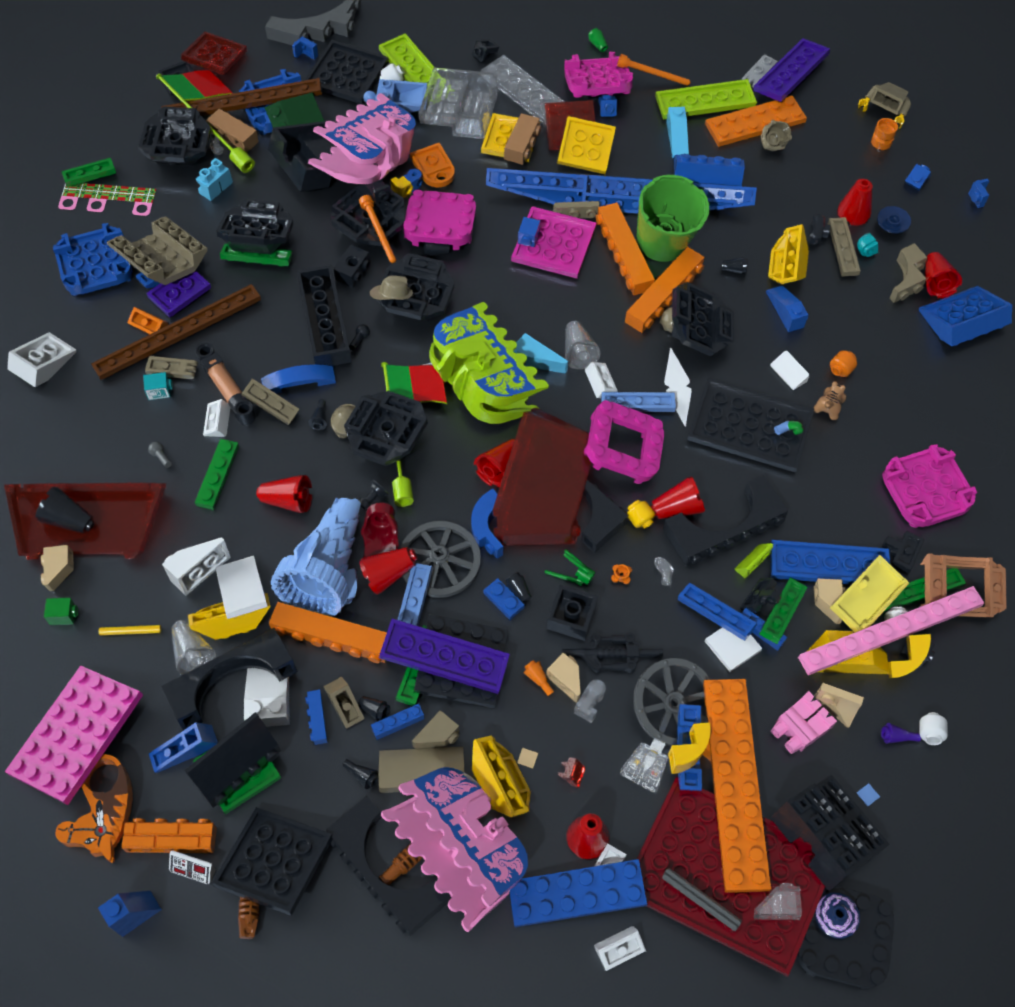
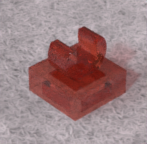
M569 757L568 762L565 761L561 764L565 768L564 773L558 772V775L571 786L579 787L586 767L576 758Z

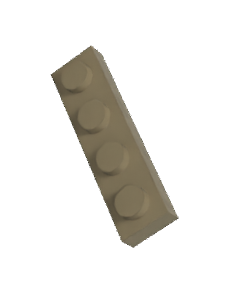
M846 217L829 218L828 225H831L830 233L841 275H859L860 267Z

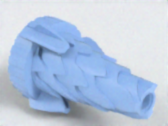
M335 498L331 508L325 512L318 527L297 545L294 555L284 557L280 561L271 578V588L283 603L332 617L338 614V612L340 613L344 605L352 602L357 591V570L355 568L347 570L349 566L347 563L352 553L350 549L356 539L353 536L356 532L360 516L358 513L361 503L356 498Z

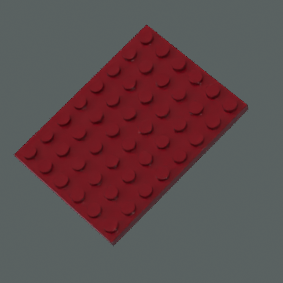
M676 777L637 857L640 863L647 907L788 977L825 888L824 884L808 866L815 856L811 850V844L804 842L801 837L790 843L773 821L762 816L771 890L725 893L715 794L704 789L702 791L680 790L679 780ZM671 868L741 919L740 927L736 931L730 929L662 878L664 872Z

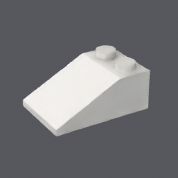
M49 332L9 351L8 370L32 386L37 387L48 381L76 353V349Z
M221 537L179 550L175 554L168 556L162 565L170 581L186 596L216 571L215 567L223 565L231 556L224 539Z
M247 668L244 721L256 712L266 727L290 725L289 677L279 682L268 671Z

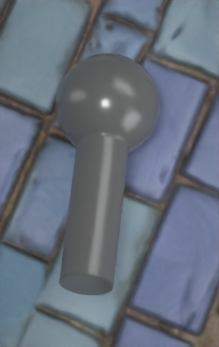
M152 442L148 448L149 453L152 456H157L166 468L171 467V461L163 453V445L159 442Z

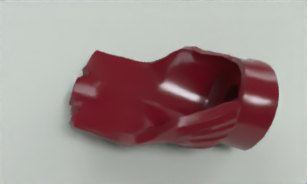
M375 503L368 507L365 522L361 529L365 544L363 558L399 549L398 525L395 520V510L390 504Z

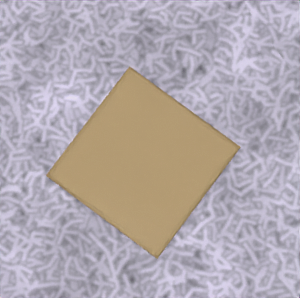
M522 748L517 763L533 769L538 753Z

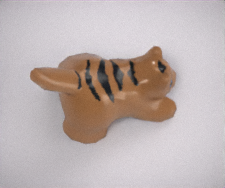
M833 382L831 387H827L824 390V396L819 398L817 404L814 405V411L816 413L824 411L829 414L831 420H837L841 411V404L845 402L847 397L844 394L845 386Z

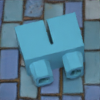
M217 158L211 161V166L208 169L203 168L200 170V176L196 178V181L200 184L198 188L199 194L210 201L217 197L221 190L224 191L233 183L230 170Z

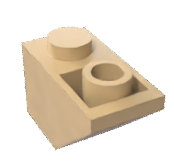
M68 545L43 548L41 564L44 567V573L41 574V583L49 591H54L74 570L73 550Z
M817 579L814 585L815 605L834 623L840 624L842 619L830 607L845 592V587H842V580Z

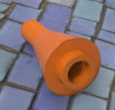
M533 660L524 667L526 669L524 674L538 686H541L547 696L554 693V690L547 682L540 661L535 662Z

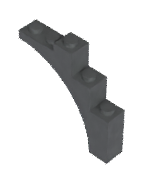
M345 0L331 11L309 18L287 19L271 16L265 26L267 39L293 45L302 36L306 39L311 38L322 42L326 41L331 32L348 37L350 32L354 30L355 22L353 19L356 11L361 7V0Z

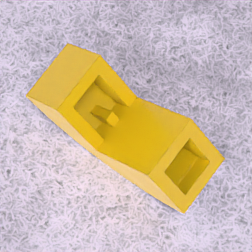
M931 634L906 636L908 660L888 662L889 678L907 675L922 664L930 648Z
M710 723L692 725L689 731L691 744L671 746L668 757L672 774L686 771L699 761L710 739Z

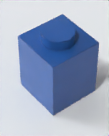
M523 217L518 231V244L535 247L540 232V220Z

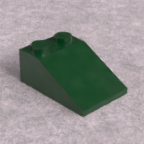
M312 92L281 100L264 107L273 127L324 121Z

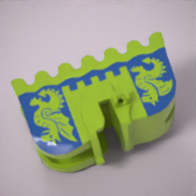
M485 302L452 314L436 325L433 334L434 342L431 344L429 351L430 361L442 380L448 381L453 385L454 393L460 401L464 402L468 411L475 418L489 424H501L539 414L540 410L536 405H526L525 402L529 396L548 389L549 384L545 380L534 379L537 369L533 366H524L527 360L525 354L513 352L517 347V343L512 340H504L507 330L502 327H494L497 323V317L484 314L488 308Z

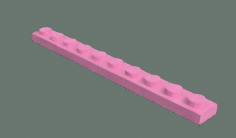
M974 586L802 653L798 659L807 675H811L979 608L984 604V601Z

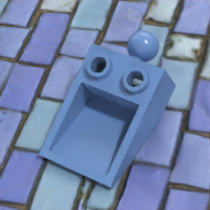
M379 79L377 94L373 91H367L364 93L363 98L366 103L368 99L378 101L377 95L382 93L398 106L412 113L424 108L427 83Z

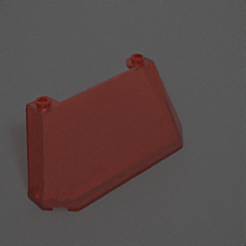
M538 408L523 412L493 507V516L497 517V527L494 528V536L503 546L575 544L576 538L580 535L581 529L576 516L592 463L588 456L584 455L589 433Z
M166 483L23 484V488H21V484H4L18 555L26 556L27 560L38 559L39 555H43V548L68 545L73 550V554L124 555V559L137 558V555L144 552L166 488ZM52 487L60 488L93 516L95 524L90 532L80 533L44 524L36 520L35 515L42 499L46 500L50 496L46 493Z

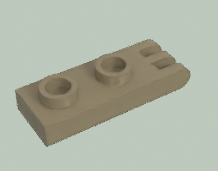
M599 201L554 203L553 212L576 218H596L598 207L600 206Z
M149 356L145 372L146 375L166 372L167 377L194 379L198 362L195 360Z

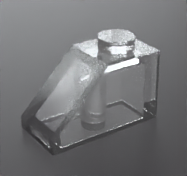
M782 883L780 886H776L755 909L754 920H800L802 916L800 886H794L792 883Z

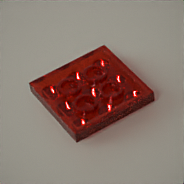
M204 31L181 54V60L225 75L247 52V46Z
M593 100L545 103L549 150H560L568 116L595 122Z

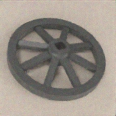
M433 521L420 525L406 536L400 549L408 547L410 550L413 549L417 556L429 557L420 563L433 565L426 594L428 597H450L462 592L472 584L480 569L481 556L478 543L468 530L452 522ZM445 530L439 546L434 543L427 532ZM451 532L460 535L466 540L465 542L445 548ZM419 536H422L431 550L409 547ZM471 547L474 561L471 563L450 554ZM448 562L470 569L469 574L458 583ZM443 567L453 586L440 589L434 588L438 570ZM411 570L402 576L406 583L408 582Z
M669 658L652 664L642 673L634 690V710L640 725L650 737L668 746L677 745V738L664 735L671 715L673 714L678 725L679 705H686L688 702L705 698L704 692L685 697L682 695L691 678L695 675L702 684L704 680H711L703 669L688 660ZM670 666L688 670L675 692ZM661 668L663 669L667 694L648 681ZM646 687L662 699L663 702L643 707L644 688ZM671 700L675 701L674 706L671 705ZM665 709L666 711L659 728L656 730L649 722L645 713ZM701 714V722L707 723V717Z

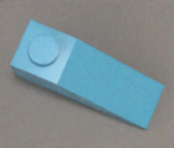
M668 107L666 123L672 158L675 155L689 154L685 107Z
M526 333L516 342L517 347L513 352L517 354L523 353L527 356L524 366H533L537 369L564 374L567 372L568 361Z

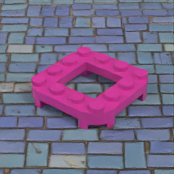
M607 400L602 401L590 417L592 421L584 455L588 456L589 460L594 464L593 468L596 470L604 467L635 478L634 483L636 484L649 481L658 472L664 440L663 422L623 405ZM612 422L642 433L643 443L640 459L608 448Z

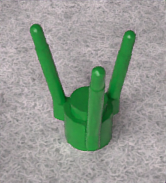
M568 550L564 551V557L579 568L575 574L578 577L577 579L545 570V574L574 582L580 586L583 583L588 585L596 573Z

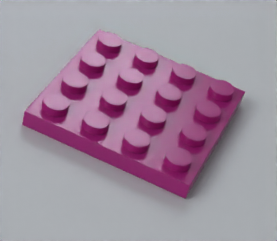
M532 206L527 218L540 220V232L535 247L524 246L517 242L511 261L578 278L597 223Z

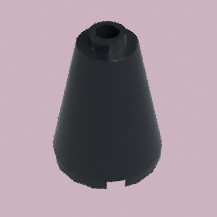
M56 486L46 493L50 496L46 500L42 499L35 515L38 522L80 533L91 531L95 521H93V516Z

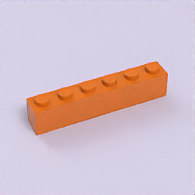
M618 203L598 207L596 222L602 228V235L608 241L609 250L613 251L614 260L620 266V273L626 279L627 288L631 289L633 296L644 293L654 283L655 279Z
M687 247L628 309L625 323L641 333L646 328L649 329L655 318H659L664 309L672 304L673 289L685 282L692 283L695 275L702 272L705 257Z
M277 602L269 625L271 629L275 628L279 636H284L285 634L297 641L306 640L318 647H322V645L330 647L335 652H348L356 658L362 656L368 658L373 663H386V660L380 659L379 655L387 632Z

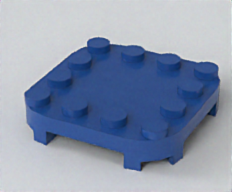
M282 69L280 70L281 75L255 83H251L250 79L245 81V85L239 92L300 82L301 76L298 72L295 74ZM271 104L244 109L252 126L260 135L272 132L273 126L264 108Z
M104 223L102 224V229L69 237L65 233L61 235L62 239L56 245H53L60 278L71 295L76 296L119 285L132 279V264L107 245V241L117 236H123L120 228Z

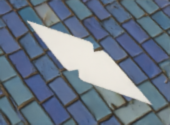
M670 348L664 381L665 385L669 386L666 392L675 393V410L686 427L692 392L691 388L687 387L690 380L672 348Z

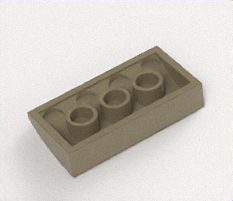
M463 747L379 751L380 793L400 792V784L417 779L439 768L449 767L464 772Z

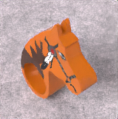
M103 754L81 786L91 806L90 813L81 816L76 822H62L57 826L55 834L56 838L66 847H84L91 851L90 853L94 857L105 856L109 862L114 863V848L122 838L125 823L128 822L130 817L133 789L131 779L125 767L114 756ZM104 765L117 766L118 778L113 785V789L106 793L91 791L90 779L99 767Z

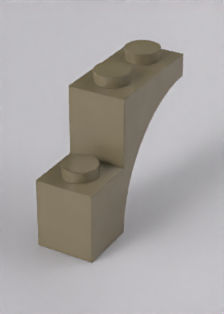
M915 243L901 249L896 260L902 269L903 281L894 287L890 299L893 303L905 300L909 295L917 294L924 288L923 285L926 278L920 271L925 266L927 256Z

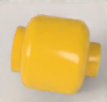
M637 500L627 508L628 518L635 528L643 526L646 529L654 523L652 519L655 517V512L646 501Z

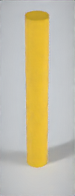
M161 625L100 627L99 635L161 633L162 629Z

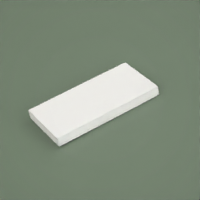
M254 556L215 567L227 619L268 607Z

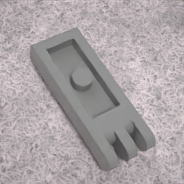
M764 54L744 75L742 80L748 79L750 85L753 83L752 88H754V85L778 61Z

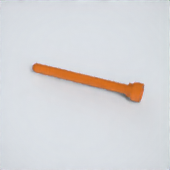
M621 54L618 59L617 67L620 68L631 67L686 86L691 83L689 79L631 61L624 54Z
M364 195L359 199L360 206L367 211L389 261L394 263L396 262V257L373 209L374 201L370 195Z

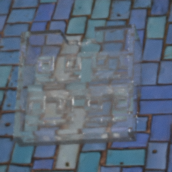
M434 67L418 113L420 124L452 127L453 136L484 139L498 96L496 73Z

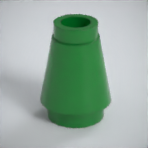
M598 28L591 30L588 34L589 41L600 52H605L608 49V45L602 31Z

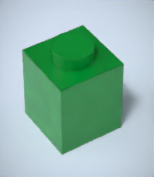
M71 598L46 599L44 618L49 625L74 624L75 617L78 616V607Z

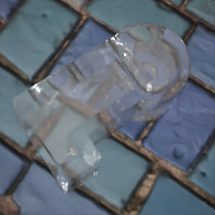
M593 680L588 684L574 709V714L590 723L596 717L597 710L594 708L597 702L601 701L605 695L606 686L601 680Z

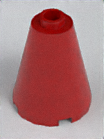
M857 180L838 206V216L840 218L846 217L850 225L859 226L865 224L871 217L873 185L869 180Z
M932 252L927 255L925 278L926 289L929 295L945 298L955 294L959 285H962L961 274L941 253Z
M510 439L476 457L474 466L477 465L476 473L481 480L489 486L493 484L497 485V488L502 486L524 452L522 443L518 440Z
M298 475L262 483L257 488L256 495L262 503L297 513H304L311 506L312 494H309V488H312V484L307 475Z
M693 477L686 478L651 501L652 505L650 506L658 519L670 518L681 512L684 516L705 512L703 501L700 499L699 490Z
M408 547L364 557L359 563L364 578L367 577L370 581L369 587L378 595L413 568L418 558L413 549L410 550Z
M587 814L578 817L570 824L566 839L568 847L581 859L591 860L598 858L602 854L607 843L609 844L610 835L607 826L599 816Z

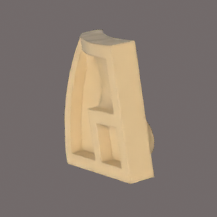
M822 683L814 696L822 704L821 709L824 707L847 728L850 727L864 698Z

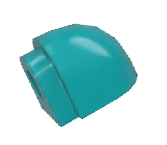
M866 233L859 238L857 249L862 256L870 257L878 253V242L870 233Z

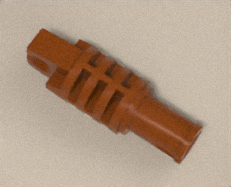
M410 843L393 859L392 865L378 878L389 886L401 874H407L423 857H412L408 853Z
M242 897L239 900V938L253 939L258 923L259 904Z

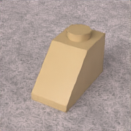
M562 653L547 669L546 677L577 703L580 699L579 666L572 656Z

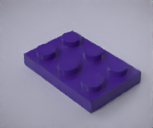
M195 271L167 285L160 283L146 294L170 318L211 289V285Z

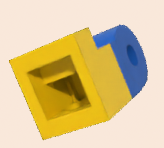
M411 169L400 179L394 177L390 180L391 190L403 198L407 197L421 187V171Z

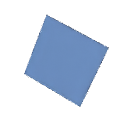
M869 783L857 792L858 796L867 806L880 798Z

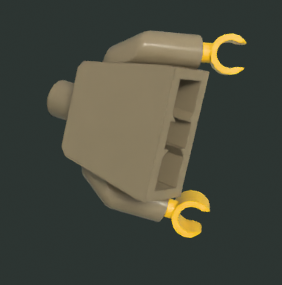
M888 82L873 86L865 96V99L859 100L858 109L864 106L863 112L867 111L868 102L870 101L899 115L894 121L900 124L899 129H901L905 121L904 118L911 107L909 97H907V90Z

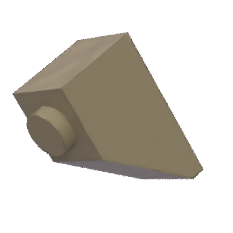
M343 677L323 686L346 729L365 719L349 685Z
M440 710L412 740L413 748H443L449 744H454L460 736L459 725Z

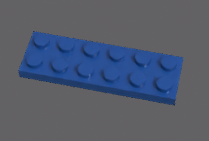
M782 540L771 541L773 544L771 551V578L789 580V578H792L794 580L814 582L817 579L842 580V584H853L879 555L890 564L889 549Z
M639 859L522 878L510 890L515 927L647 906Z

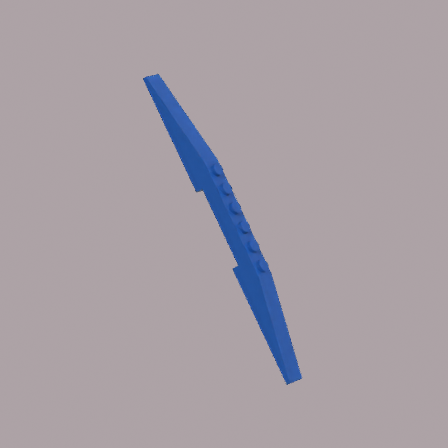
M487 168L486 174L487 186L550 204L599 201V206L601 207L618 203L622 213L638 214L641 191L645 185L653 180ZM693 182L700 190L702 189L706 194L709 210L755 205L756 187Z

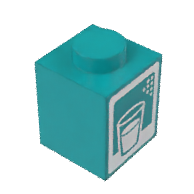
M166 372L143 375L144 391L148 400L170 397V390H173L172 380L168 379Z

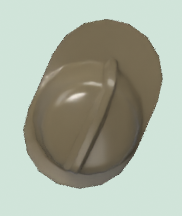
M397 275L386 277L381 285L372 288L370 291V296L377 300H404L412 297L413 294L412 290L408 287L407 278Z

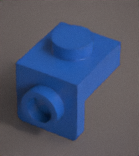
M303 36L292 45L293 54L296 58L302 53L314 60L318 57L317 44Z
M607 94L598 96L601 117L616 116L617 99L615 96Z
M916 164L906 178L905 183L920 191L926 180L931 177L930 169L925 165L920 166Z
M988 179L973 182L968 193L978 208L984 207L989 197L986 191L989 183Z

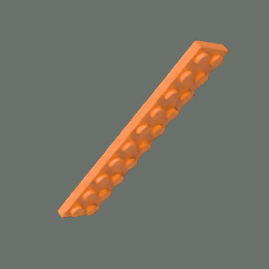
M746 679L704 680L707 723H710L709 745L725 893L770 891L771 884Z

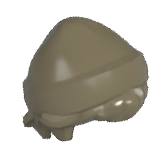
M771 120L768 125L764 126L761 133V143L764 149L778 151L786 148L787 143L792 140V132L788 123Z
M341 405L332 414L331 426L339 438L348 437L344 424L356 407L355 405Z

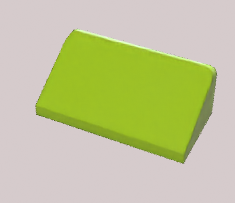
M759 544L735 568V571L744 578H747L770 555L773 544Z

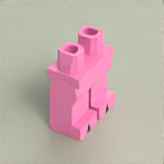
M809 691L778 718L771 730V733L778 739L784 734L790 739L785 744V748L790 754L798 750L802 752L806 747L832 729L837 722L824 707L818 711L822 704Z

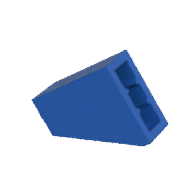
M151 891L119 893L98 907L108 926L122 937L162 910Z

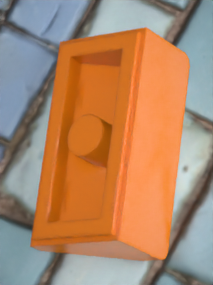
M134 307L127 323L148 334H152L166 327L169 322Z

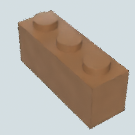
M218 109L206 120L227 143L235 148L241 147L246 153L259 142L257 131L254 127L248 126L240 119H236L221 109Z
M523 113L520 114L504 147V160L523 165L525 159H528L530 156V148L535 145L536 136L540 135V118Z

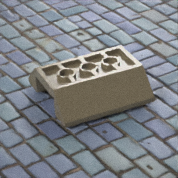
M166 216L151 222L153 234L131 243L122 235L107 241L108 246L146 277L163 285H167L195 272L208 251L207 247Z

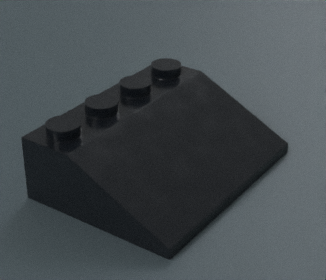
M255 712L184 771L197 790L214 808L216 805L223 804L227 800L228 795L233 791L241 789L249 777L256 776L267 762L274 761L281 750L261 718Z

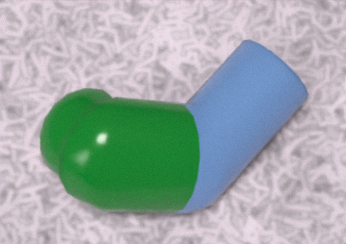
M785 421L774 427L777 435L788 430H793V433L798 435L804 430L802 423L799 421Z

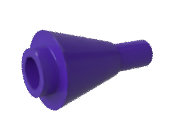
M886 723L881 729V737L886 744L907 740L921 741L919 733L908 732L891 723Z

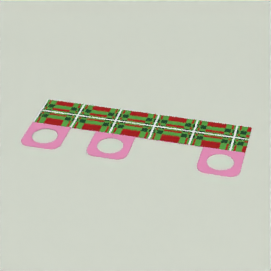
M88 183L67 187L65 184L58 207L59 209L73 210L79 197L90 198L87 210L102 212L107 200L135 202L132 213L134 215L147 216L150 213L156 189ZM72 199L74 203L70 207H64L63 201ZM99 201L102 203V206L99 209H92L91 204ZM139 205H146L147 211L139 213L137 212V207Z

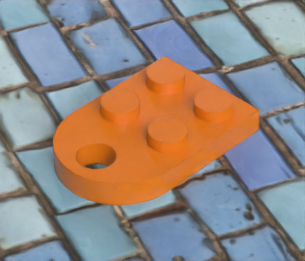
M440 142L409 153L410 159L416 169L421 171L422 179L427 185L436 188L445 187L454 180V166ZM445 177V179L439 180L438 178Z

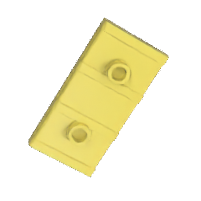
M879 555L830 609L856 633L870 627L907 587L909 582Z

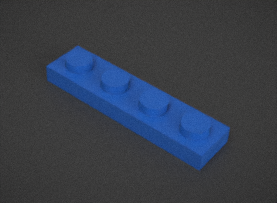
M690 582L678 595V601L744 641L756 628V622Z

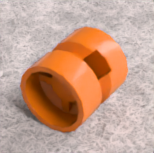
M890 118L880 119L871 138L872 145L879 150L889 149L898 130L897 123Z

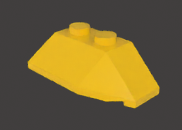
M803 224L786 228L783 232L784 234L771 249L769 279L785 284L806 278L809 249Z
M264 593L268 606L266 608L227 619L224 604L221 602L205 607L196 613L189 614V627L191 630L215 640L225 639L238 633H247L257 628L271 607L268 593Z
M826 630L807 651L855 632ZM878 647L818 672L889 674L887 653L881 647Z
M492 735L475 739L473 741L472 772L481 788L491 798V809L509 817L527 813L529 811L531 791L513 755L503 745L496 742Z

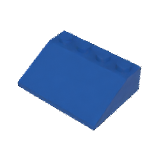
M689 154L674 156V175L683 176L697 183L742 186L745 165L744 160L740 158L726 159L721 156H690Z
M979 286L919 308V312L938 337L950 346H956L1012 323V304Z

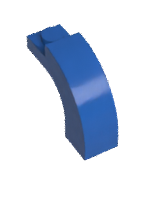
M491 489L475 504L471 516V529L479 549L485 546L487 552L490 555L493 554L498 559L503 555V545L493 535L488 525L493 518L504 511V501L494 489Z

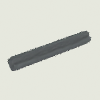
M671 868L664 872L662 878L730 929L736 931L740 927L741 919Z

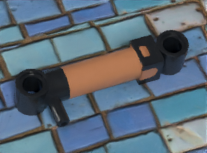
M208 342L200 343L196 347V354L200 365L203 366L208 377L213 380L237 416L238 422L242 425L252 424L256 418L252 405L253 402L242 396V391L224 366L219 354L215 353L213 345Z

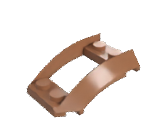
M929 553L920 565L925 566V604H920L921 606L947 597L946 568L984 569L985 607L976 608L959 616L994 617L995 614L1007 609L1006 569L1001 564H996L993 558L958 557Z

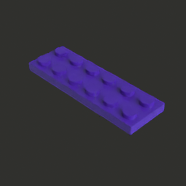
M802 38L754 85L753 91L782 102L829 55L830 48Z
M391 619L379 658L498 694L510 654Z

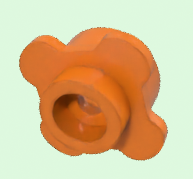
M624 564L614 565L612 568L614 573L611 576V580L614 583L623 582L624 584H629L631 580L629 575L632 572L631 567Z

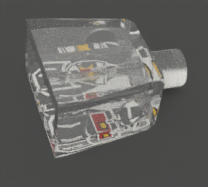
M654 739L650 746L641 743L623 765L620 775L656 794L668 760V756L662 753L665 743L658 739Z

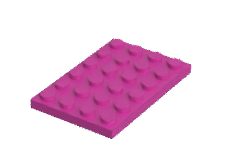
M80 666L7 767L5 773L69 805L143 697V694L134 688Z

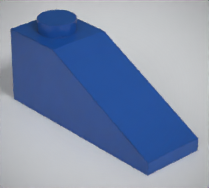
M784 286L766 290L769 299L788 332L805 327L808 313L798 298Z
M196 722L149 753L154 772H161L199 756L215 746L218 741L212 725Z

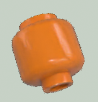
M840 351L830 361V368L835 376L847 377L857 367V358L850 351Z

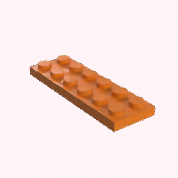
M789 96L782 102L775 100L706 119L705 125L717 146L720 147L761 135L764 126L768 125L771 120L788 123L791 127L805 123L807 117L795 98Z

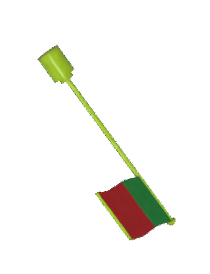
M210 70L193 71L178 75H156V78L161 80L188 108L192 107L186 101L233 93ZM211 127V132L231 151L229 159L243 173L251 171L255 161L241 147L233 149Z
M387 362L381 364L384 370L386 391H391L421 403L438 402L447 404L444 381L433 366L388 365ZM398 461L399 477L392 482L394 502L396 506L406 507L414 502L412 485L409 478L402 476L401 462Z

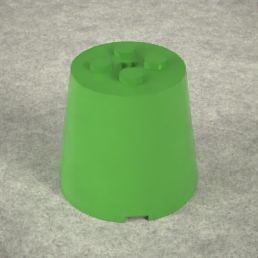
M662 175L654 178L649 184L644 186L639 197L636 242L644 255L655 261L667 262L675 260L688 247L705 224L709 215V202L704 191L696 187L692 180L679 175Z

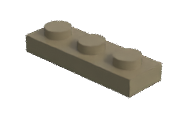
M253 378L242 392V396L287 425H290L299 411V408Z

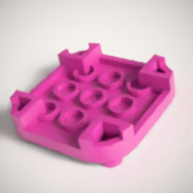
M609 52V58L580 60L578 54L572 55V59L565 60L564 75L569 90L577 98L583 95L629 94L633 83V72H630L629 67H617L619 56H615V52Z
M415 190L408 201L404 221V238H407L412 242L413 246L419 247L420 242L450 244L453 245V250H459V246L467 243L470 244L476 217V203L473 195Z
M938 444L930 445L927 450L902 458L897 456L892 458L882 473L884 483L902 516L914 528L930 526L967 513L975 502L976 488L975 486L970 487L955 462L956 454L952 450L949 452L944 448L938 447Z

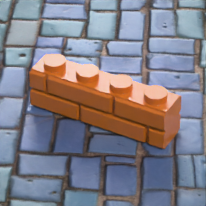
M135 818L132 822L125 823L122 849L126 853H170L171 851L179 853H214L217 828L209 819H199L198 823H191L188 819H176V822H168L166 819L158 818L154 819V822H146L145 819Z

